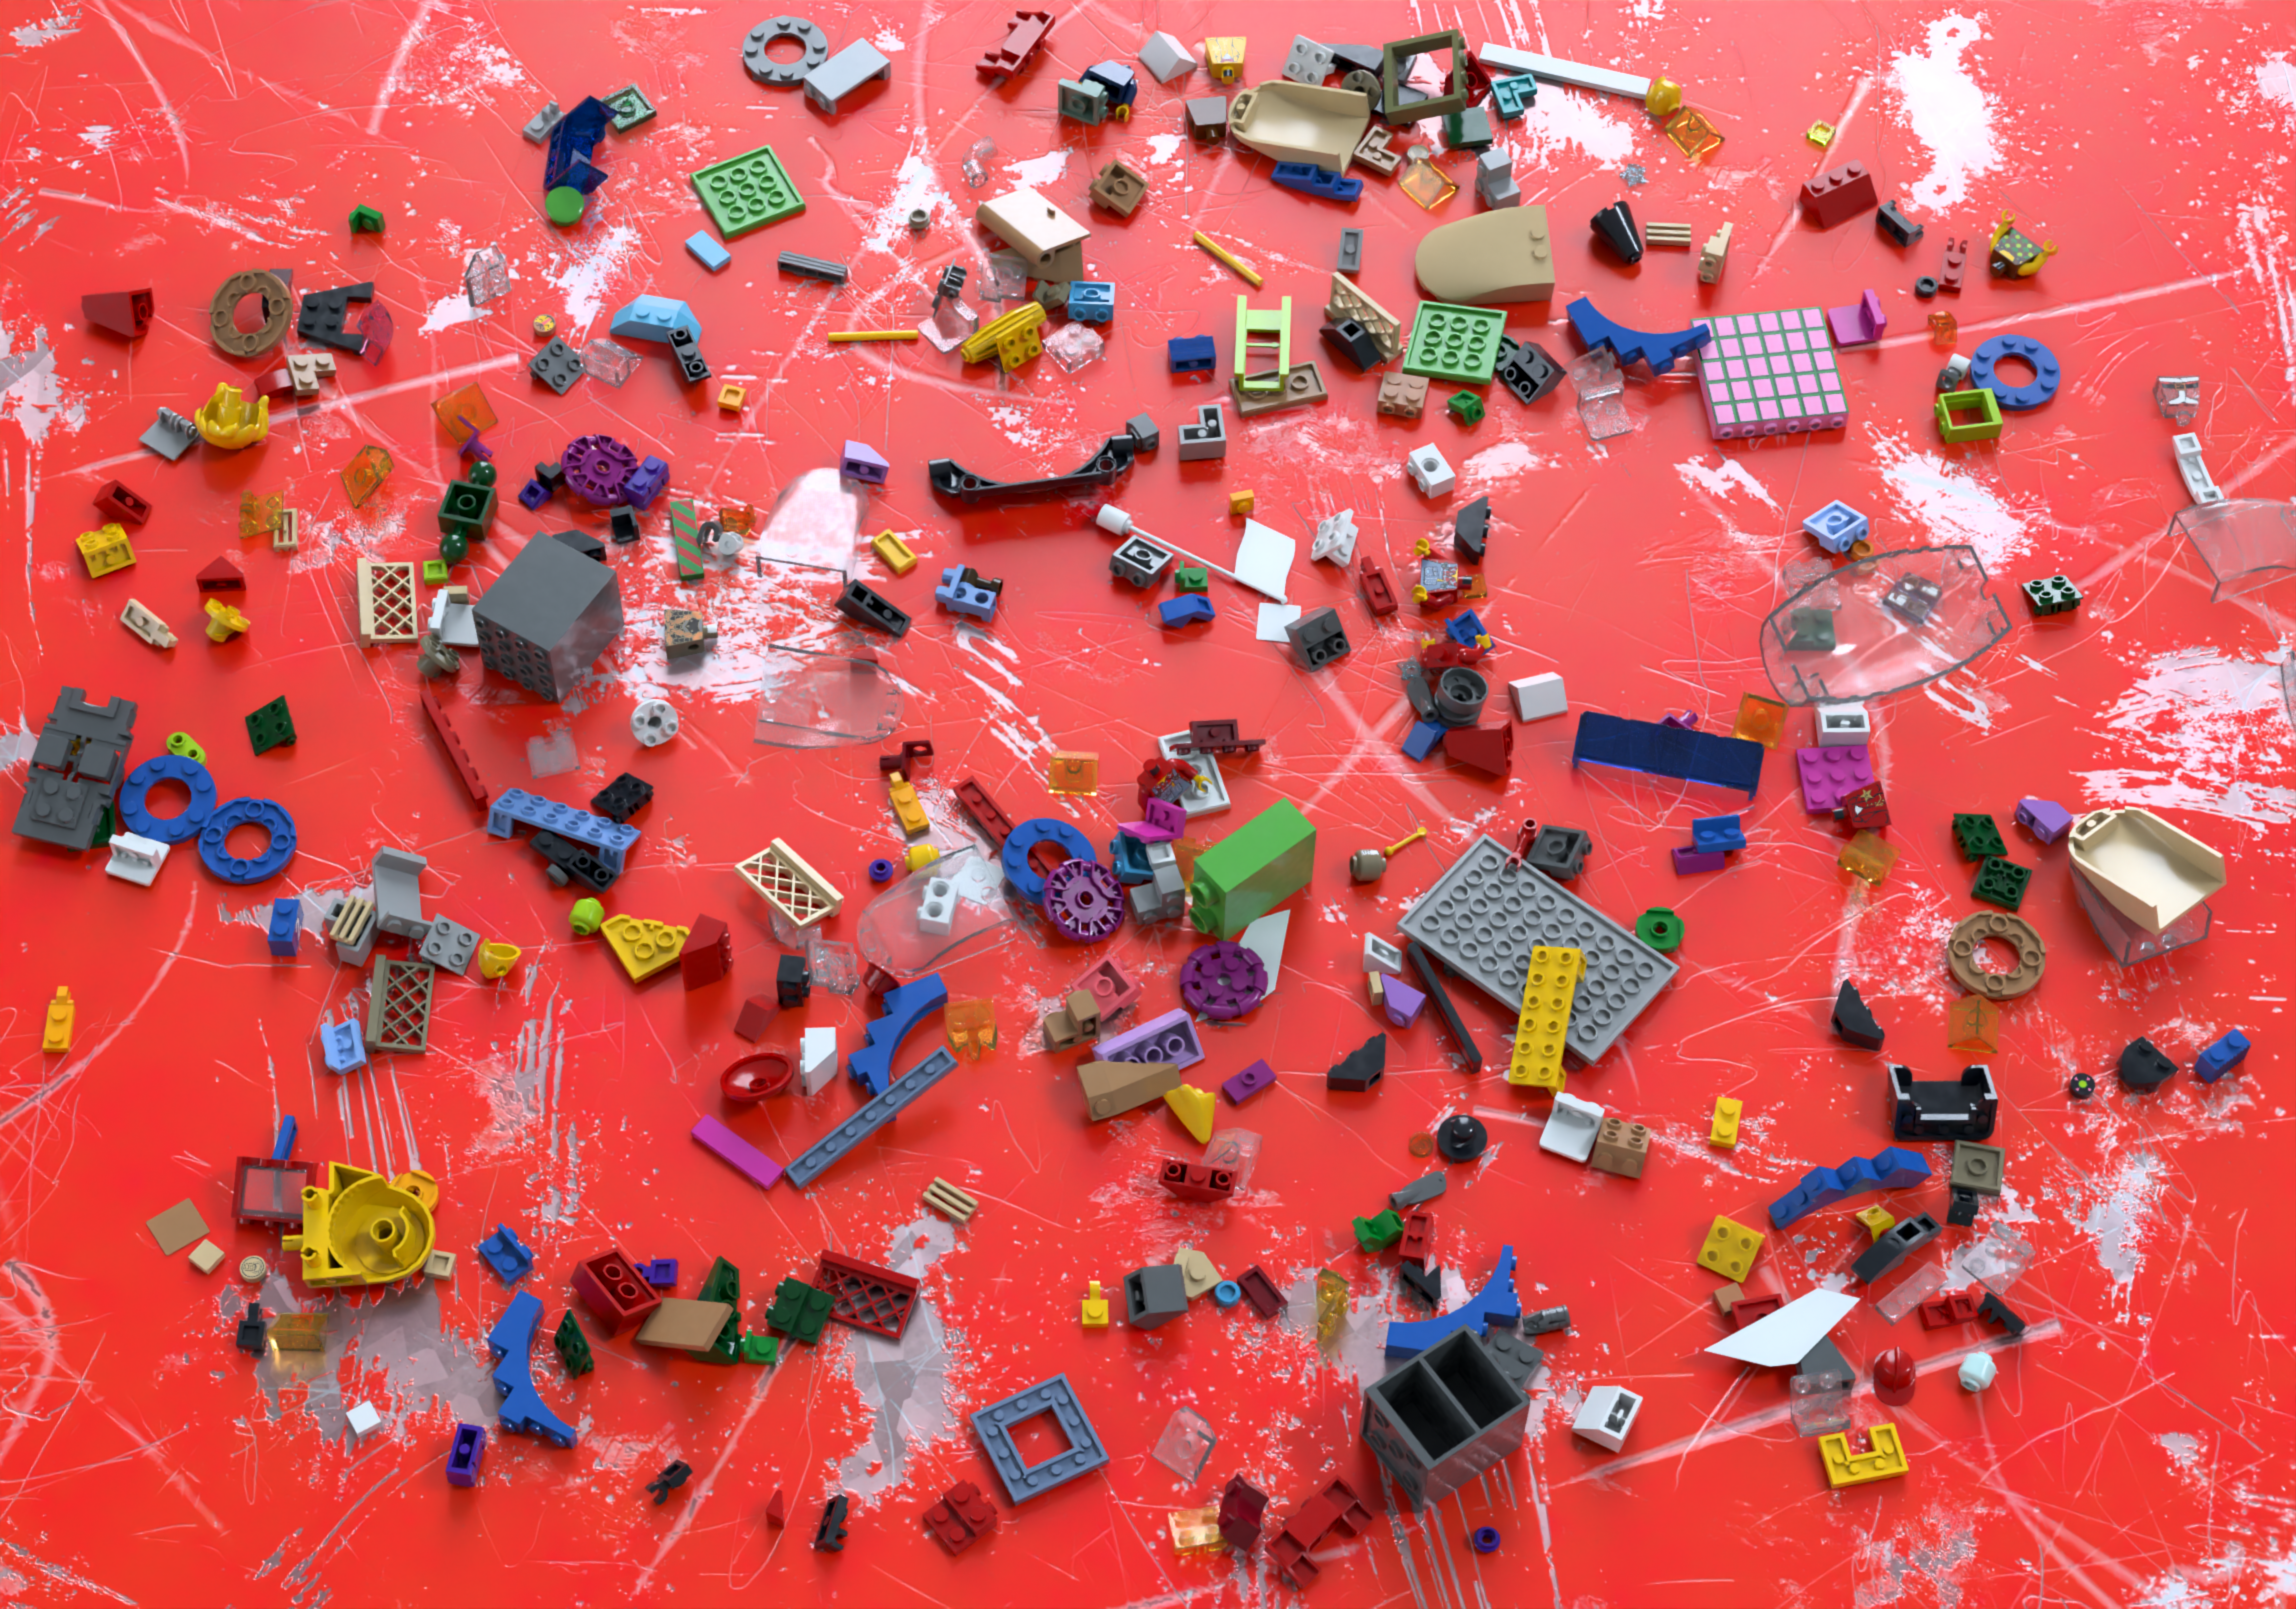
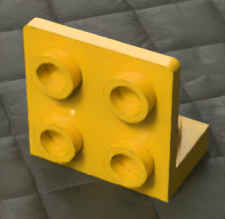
M119 523L107 524L96 532H85L80 535V538L76 539V543L84 556L92 578L137 562L128 537Z
M1717 1215L1697 1258V1263L1743 1283L1766 1236L1722 1215Z

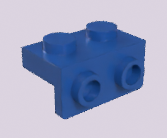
M1469 609L1454 621H1451L1449 618L1444 620L1448 626L1445 630L1452 640L1456 639L1458 643L1471 648L1477 644L1475 640L1476 635L1484 636L1488 633L1472 609ZM1490 635L1491 647L1485 649L1482 656L1496 647Z

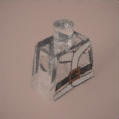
M2157 376L2152 391L2164 418H2176L2177 425L2179 426L2188 425L2190 418L2196 416L2200 403V376Z

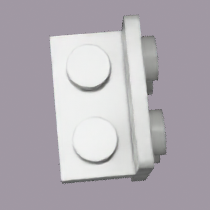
M1296 35L1282 74L1299 83L1322 86L1325 76L1334 73L1337 66L1331 63L1334 51L1306 37Z
M1349 508L1339 512L1319 524L1317 538L1312 546V560L1316 561L1327 556L1342 568L1349 565L1359 529L1351 523L1353 510Z
M126 832L122 837L113 834L109 840L113 856L105 870L108 874L150 886L170 847L167 844L143 838L130 832Z

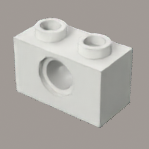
M1434 443L1409 453L1407 469L1417 479L1421 491L1426 492L1430 499L1454 489L1456 475Z

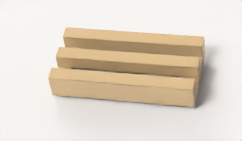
M1647 222L1646 244L1690 246L1691 224Z
M297 508L274 510L273 548L275 552H279V549L289 551V548H293V551L298 550ZM290 514H292V542H289ZM280 515H283V542H279Z
M350 895L329 934L330 938L353 946L374 907L373 902L369 900L365 902L363 898L359 897V899H356L354 895ZM361 907H363L364 910L362 911V913H361V915H360V917H359V919H358L356 925L354 926V928H353V930H352V932H351L349 938H347L346 935L348 934L350 928H351L352 925L354 924L355 919H356V917H357V915H358V913H359Z
M939 1177L934 1179V1183L930 1184L928 1191H925L922 1195L925 1201L962 1224H965L979 1206L978 1201ZM933 1193L946 1200V1202H948L949 1204L956 1206L960 1210L964 1211L965 1214H961L949 1205L932 1196Z

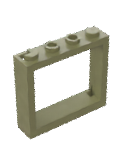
M1458 28L1383 44L1385 115L1391 126L1466 111V100L1469 99V95L1465 88V84H1468L1465 67L1468 63L1464 49H1467L1465 37H1461ZM1452 47L1454 94L1399 105L1397 58Z

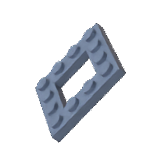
M1064 1372L970 1414V1420L1015 1506L1110 1463L1109 1456ZM1052 1409L1072 1449L1027 1469L1007 1429Z

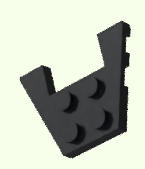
M374 282L304 295L297 328L298 336L322 344L326 342L335 345L337 349L343 351L347 349L353 351L355 355L362 356L365 343L364 334H345L343 329L348 303H372L375 289Z

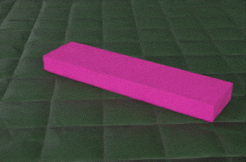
M708 1114L691 1130V1135L766 1190H769L784 1174V1169Z

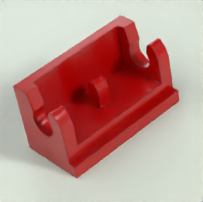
M1407 1211L1399 1250L1402 1264L1408 1260L1417 1264L1423 1271H1426L1434 1231L1433 1213Z

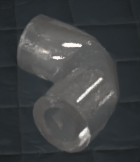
M991 136L982 138L972 144L963 155L961 170L971 188H980L988 181L989 176L983 168V164L987 160L998 156L997 147Z
M772 907L768 910L769 925L774 936L783 945L795 950L824 948L820 924L807 926L798 931L776 909Z

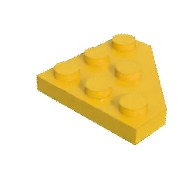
M619 914L599 925L601 932L635 984L680 961L679 952L690 933L688 927L679 925L672 927L664 925V922L645 918L644 921L633 919L630 915Z

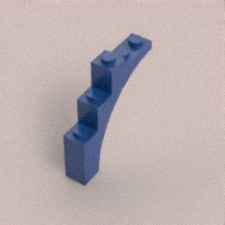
M1586 296L1566 305L1568 319L1591 357L1602 354L1607 349L1612 348L1623 367L1634 364L1639 359L1644 358L1654 377L1667 374L1671 369H1674L1675 359L1682 358L1687 353L1697 348H1703L1712 342L1710 330L1706 323L1689 330L1653 334L1634 331L1610 321L1593 307Z
M938 972L884 993V1004H881V1008L885 1017L866 1024V1034L863 1037L867 1048L848 1055L849 1065L846 1066V1070L850 1079L855 1078L858 1087L865 1085L870 1096L874 1095V1097H877L889 1087L890 1068L895 1053L909 1031L931 1012L948 1004V992ZM896 1115L887 1123L897 1120Z
M1889 1146L1871 1160L1854 1156L1837 1169L1816 1167L1800 1179V1185L1771 1204L1768 1210L1777 1228L1784 1230L1799 1219L1836 1201L1882 1188H1914L1930 1177L1932 1173L1922 1153Z
M1503 1244L1500 1260L1492 1278L1482 1291L1466 1305L1450 1314L1432 1320L1411 1323L1389 1322L1385 1356L1411 1360L1464 1324H1467L1471 1330H1476L1480 1337L1487 1336L1488 1324L1513 1327L1515 1318L1520 1319L1522 1303H1517L1518 1293L1513 1292L1514 1279L1510 1278V1271H1515L1517 1256L1512 1255L1513 1246Z
M520 1290L487 1338L491 1354L499 1359H503L492 1375L496 1390L508 1396L497 1412L500 1425L509 1432L513 1433L516 1431L522 1435L528 1427L537 1435L541 1436L544 1434L550 1437L551 1441L560 1447L567 1446L573 1449L578 1441L576 1430L559 1420L545 1406L532 1383L529 1369L530 1347L535 1330L545 1310L542 1300Z

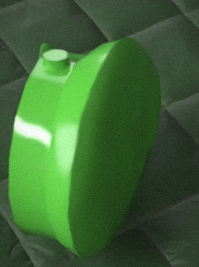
M561 186L553 189L548 194L545 207L548 216L556 224L571 226L576 224L582 216L584 199L576 189L569 186Z

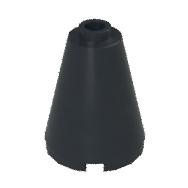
M1626 201L1613 203L1614 208L1608 210L1605 207L1590 220L1591 225L1589 226L1625 263L1635 264L1642 259L1641 255L1644 253L1629 205Z

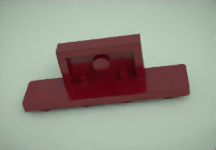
M1237 719L1189 722L1191 743L1174 744L1169 747V752H1177L1179 756L1189 755L1191 751H1199L1200 754L1214 753V750L1222 749V753H1233L1237 751V748H1245V752L1259 751V747L1266 744V739L1239 740Z

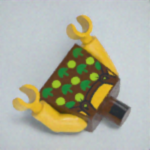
M2006 209L2002 213V224L1998 225L1991 238L1989 252L1991 253L1990 263L1992 265L1989 270L1995 277H1999L2004 273L2011 279L2035 274L2048 261V256H2054L2058 253V246L2055 245L2053 249L2048 250L2053 242L2052 240H2047L2043 245V250L2012 226L2008 229V225L2015 222L2016 215L2014 213L2010 220L2005 219L2008 214V209Z

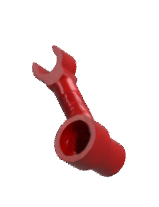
M1524 819L1522 826L1518 830V843L1512 855L1507 857L1505 869H1507L1510 863H1514L1517 865L1516 873L1520 871L1521 857L1526 846L1534 844L1537 838V821L1535 819Z

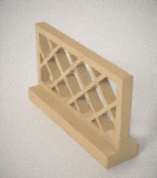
M1338 271L1332 274L1330 303L1324 307V313L1331 319L1352 317L1368 331L1381 359L1388 364L1403 352L1404 346L1399 343L1401 322Z
M357 558L356 575L360 647L370 648V643H418L413 562L367 563V558ZM371 570H381L386 575L378 580L372 575ZM398 570H409V575L403 580L395 573ZM389 578L398 583L393 589L384 584ZM378 587L387 593L381 599L373 594ZM402 587L410 592L404 599L396 593ZM390 597L399 602L394 608L385 603ZM379 606L388 612L382 618L374 613ZM403 606L411 611L406 618L397 612ZM392 615L400 621L395 627L386 622ZM381 625L389 631L386 635H375V630ZM406 625L412 630L413 635H403L398 630Z
M779 837L771 841L769 848L734 867L733 871L798 931L827 915L834 917L840 912L844 896ZM768 858L774 865L762 863V860ZM745 869H758V875L748 873ZM761 870L775 872V877L761 875ZM778 873L785 874L791 880L778 878ZM761 882L774 884V890L764 888ZM778 885L791 887V892L778 890ZM795 888L802 889L807 895L795 893ZM777 897L790 899V905L780 903ZM794 900L807 902V907L794 905ZM811 903L818 904L822 909L811 908ZM794 912L807 914V918L800 921L794 915Z

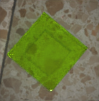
M1817 119L1808 130L1806 138L1825 147L1836 134L1837 128Z

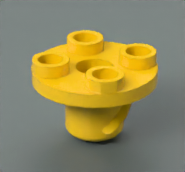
M210 598L204 607L207 613L211 615V621L205 631L215 641L224 642L229 634L235 630L246 632L250 625L247 619L239 616L241 612L230 605L225 608L213 598Z

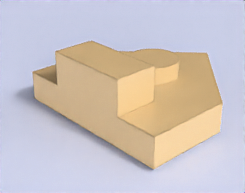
M1179 1247L1174 1264L1182 1265L1187 1300L1193 1301L1201 1297V1294L1212 1288L1215 1289L1219 1283L1223 1282L1204 1252Z

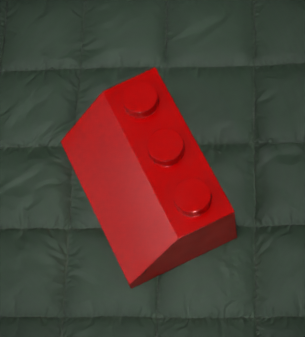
M1854 159L1804 182L1799 198L1800 202L1823 229L1878 205L1870 174L1858 159Z
M701 913L699 914L679 952L684 990L692 991L720 981L726 972H730L734 959L731 956L732 946H730V934L728 933L726 922Z
M618 1246L579 1261L569 1281L613 1336L634 1329L663 1302Z

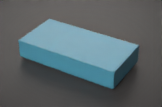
M703 230L685 241L686 247L713 271H716L731 260V255Z

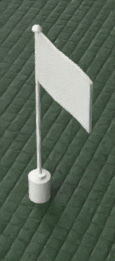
M1105 504L1098 514L1096 524L1120 536L1124 533L1128 534L1131 530L1281 601V604L1287 603L1288 599L1284 596L1285 583L1294 558L1295 540L1246 517V530L1237 553L1235 574L1134 527L1130 514L1109 504Z

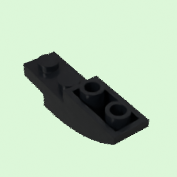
M543 828L529 842L530 848L547 859L549 866L551 864L556 865L570 880L589 890L604 894L619 879L618 874L583 849L577 850L553 831Z
M1926 1212L1914 1219L1910 1216L1876 1241L1851 1265L1850 1269L1867 1285H1870L1903 1264L1906 1256L1941 1235L1943 1228Z

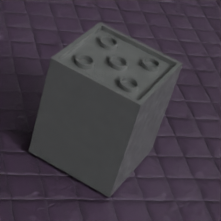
M539 530L472 608L483 664L491 670L495 669L501 672L507 679L521 683L527 690H534L541 694L544 699L552 700L558 704L562 702L625 625L616 571Z
M1464 1324L1364 1390L1359 1434L1422 1513L1521 1447L1530 1408V1398L1523 1389H1519L1516 1386L1511 1373L1507 1369L1503 1370L1499 1365L1495 1353L1491 1349L1487 1350L1482 1344V1339L1478 1332L1474 1329L1471 1330L1467 1324Z

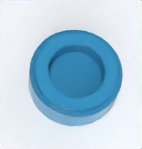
M1232 1281L1219 1283L1215 1289L1216 1302L1225 1308L1235 1306L1240 1300L1241 1292L1239 1286Z

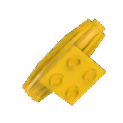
M1036 301L1008 311L981 327L961 345L962 350H960L962 358L964 361L974 364L999 354L1004 372L1011 371L1043 352L1037 328L1047 320L1045 311Z

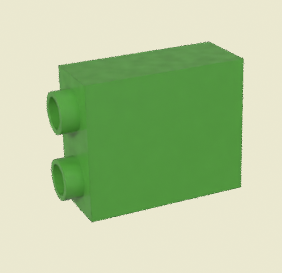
M1285 797L1194 860L1193 883L1190 884L1193 902L1192 908L1189 909V916L1200 932L1206 934L1212 931L1221 941H1227L1312 881L1317 829Z

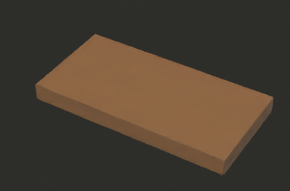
M1315 360L1290 365L1289 377H1284V391H1239V377L1229 379V386L1241 418L1328 399V393ZM1279 368L1245 375V381L1279 382Z
M660 1297L663 1301L662 1304L649 1315L636 1340L642 1345L709 1352L733 1312V1308L727 1303Z

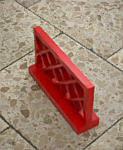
M823 1249L820 1256L821 1262L811 1287L817 1289L820 1283L822 1288L818 1290L828 1293L827 1290L841 1284L846 1295L837 1299L834 1306L849 1300L853 1309L852 1312L841 1315L837 1313L833 1306L834 1312L830 1313L829 1318L900 1341L916 1296H919L922 1287L920 1279ZM824 1270L835 1272L838 1280L824 1286L821 1280ZM852 1278L858 1279L862 1288L848 1294L843 1282ZM875 1286L883 1287L886 1295L872 1301L867 1290ZM865 1292L870 1303L856 1309L851 1298ZM900 1293L910 1296L907 1305L896 1309L891 1299ZM889 1299L894 1311L880 1317L875 1306ZM873 1308L878 1319L869 1323L862 1322L859 1313ZM904 1311V1313H903V1315H902V1318H901L900 1315H899V1313H901V1312ZM896 1315L900 1322L897 1332L887 1330L883 1321Z

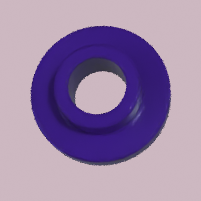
M877 859L869 866V875L876 882H886L893 874L892 864L885 859ZM884 868L883 871H878L877 869Z
M1482 1527L1474 1535V1544L1481 1552H1494L1500 1545V1535L1492 1527ZM1489 1538L1492 1542L1490 1544H1486L1482 1541V1539Z

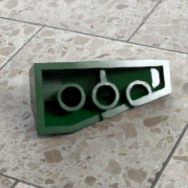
M722 1256L717 1257L697 1301L727 1303L733 1308V1312L709 1352L683 1350L699 1361L735 1365L738 1363L740 1340L742 1337L741 1334H738V1322L741 1321V1313L737 1312V1299L740 1298L739 1269Z

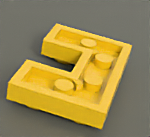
M1894 1423L1869 1427L1867 1432L1874 1452L1851 1456L1844 1432L1818 1438L1817 1442L1832 1489L1908 1474L1909 1468Z

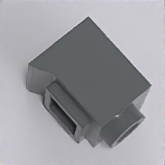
M1146 412L1126 421V434H1132L1133 443L1137 449L1140 448L1144 452L1152 450L1159 445V430Z

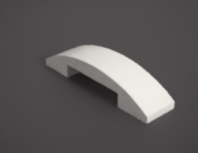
M2195 433L2173 436L2172 442L2178 466L2195 502L2203 510L2225 507L2226 502L2220 488L2213 485L2200 456L2202 448Z

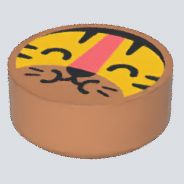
M548 314L537 316L533 321L534 331L542 337L552 335L556 331L555 319Z

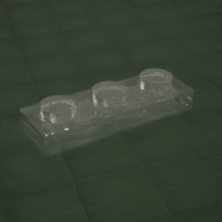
M1929 1261L1880 1300L1874 1309L1893 1327L1943 1287L1949 1278L1932 1261Z

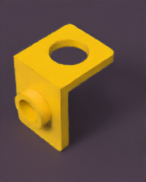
M1878 1205L1856 1214L1858 1220L1870 1227L1874 1243L1879 1240V1234L1883 1229L1889 1228L1891 1230L1896 1226L1894 1217Z

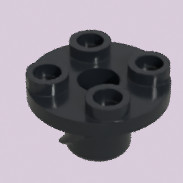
M1455 1115L1449 1117L1440 1125L1437 1133V1143L1445 1156L1450 1158L1452 1162L1459 1164L1472 1161L1485 1151L1487 1132L1482 1123L1468 1115Z

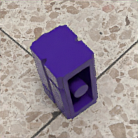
M648 455L624 486V492L628 497L626 502L645 511L670 479L668 464L652 455Z
M463 1423L458 1424L445 1471L449 1483L467 1487L475 1486L484 1453L483 1450L487 1442L486 1432L483 1427Z

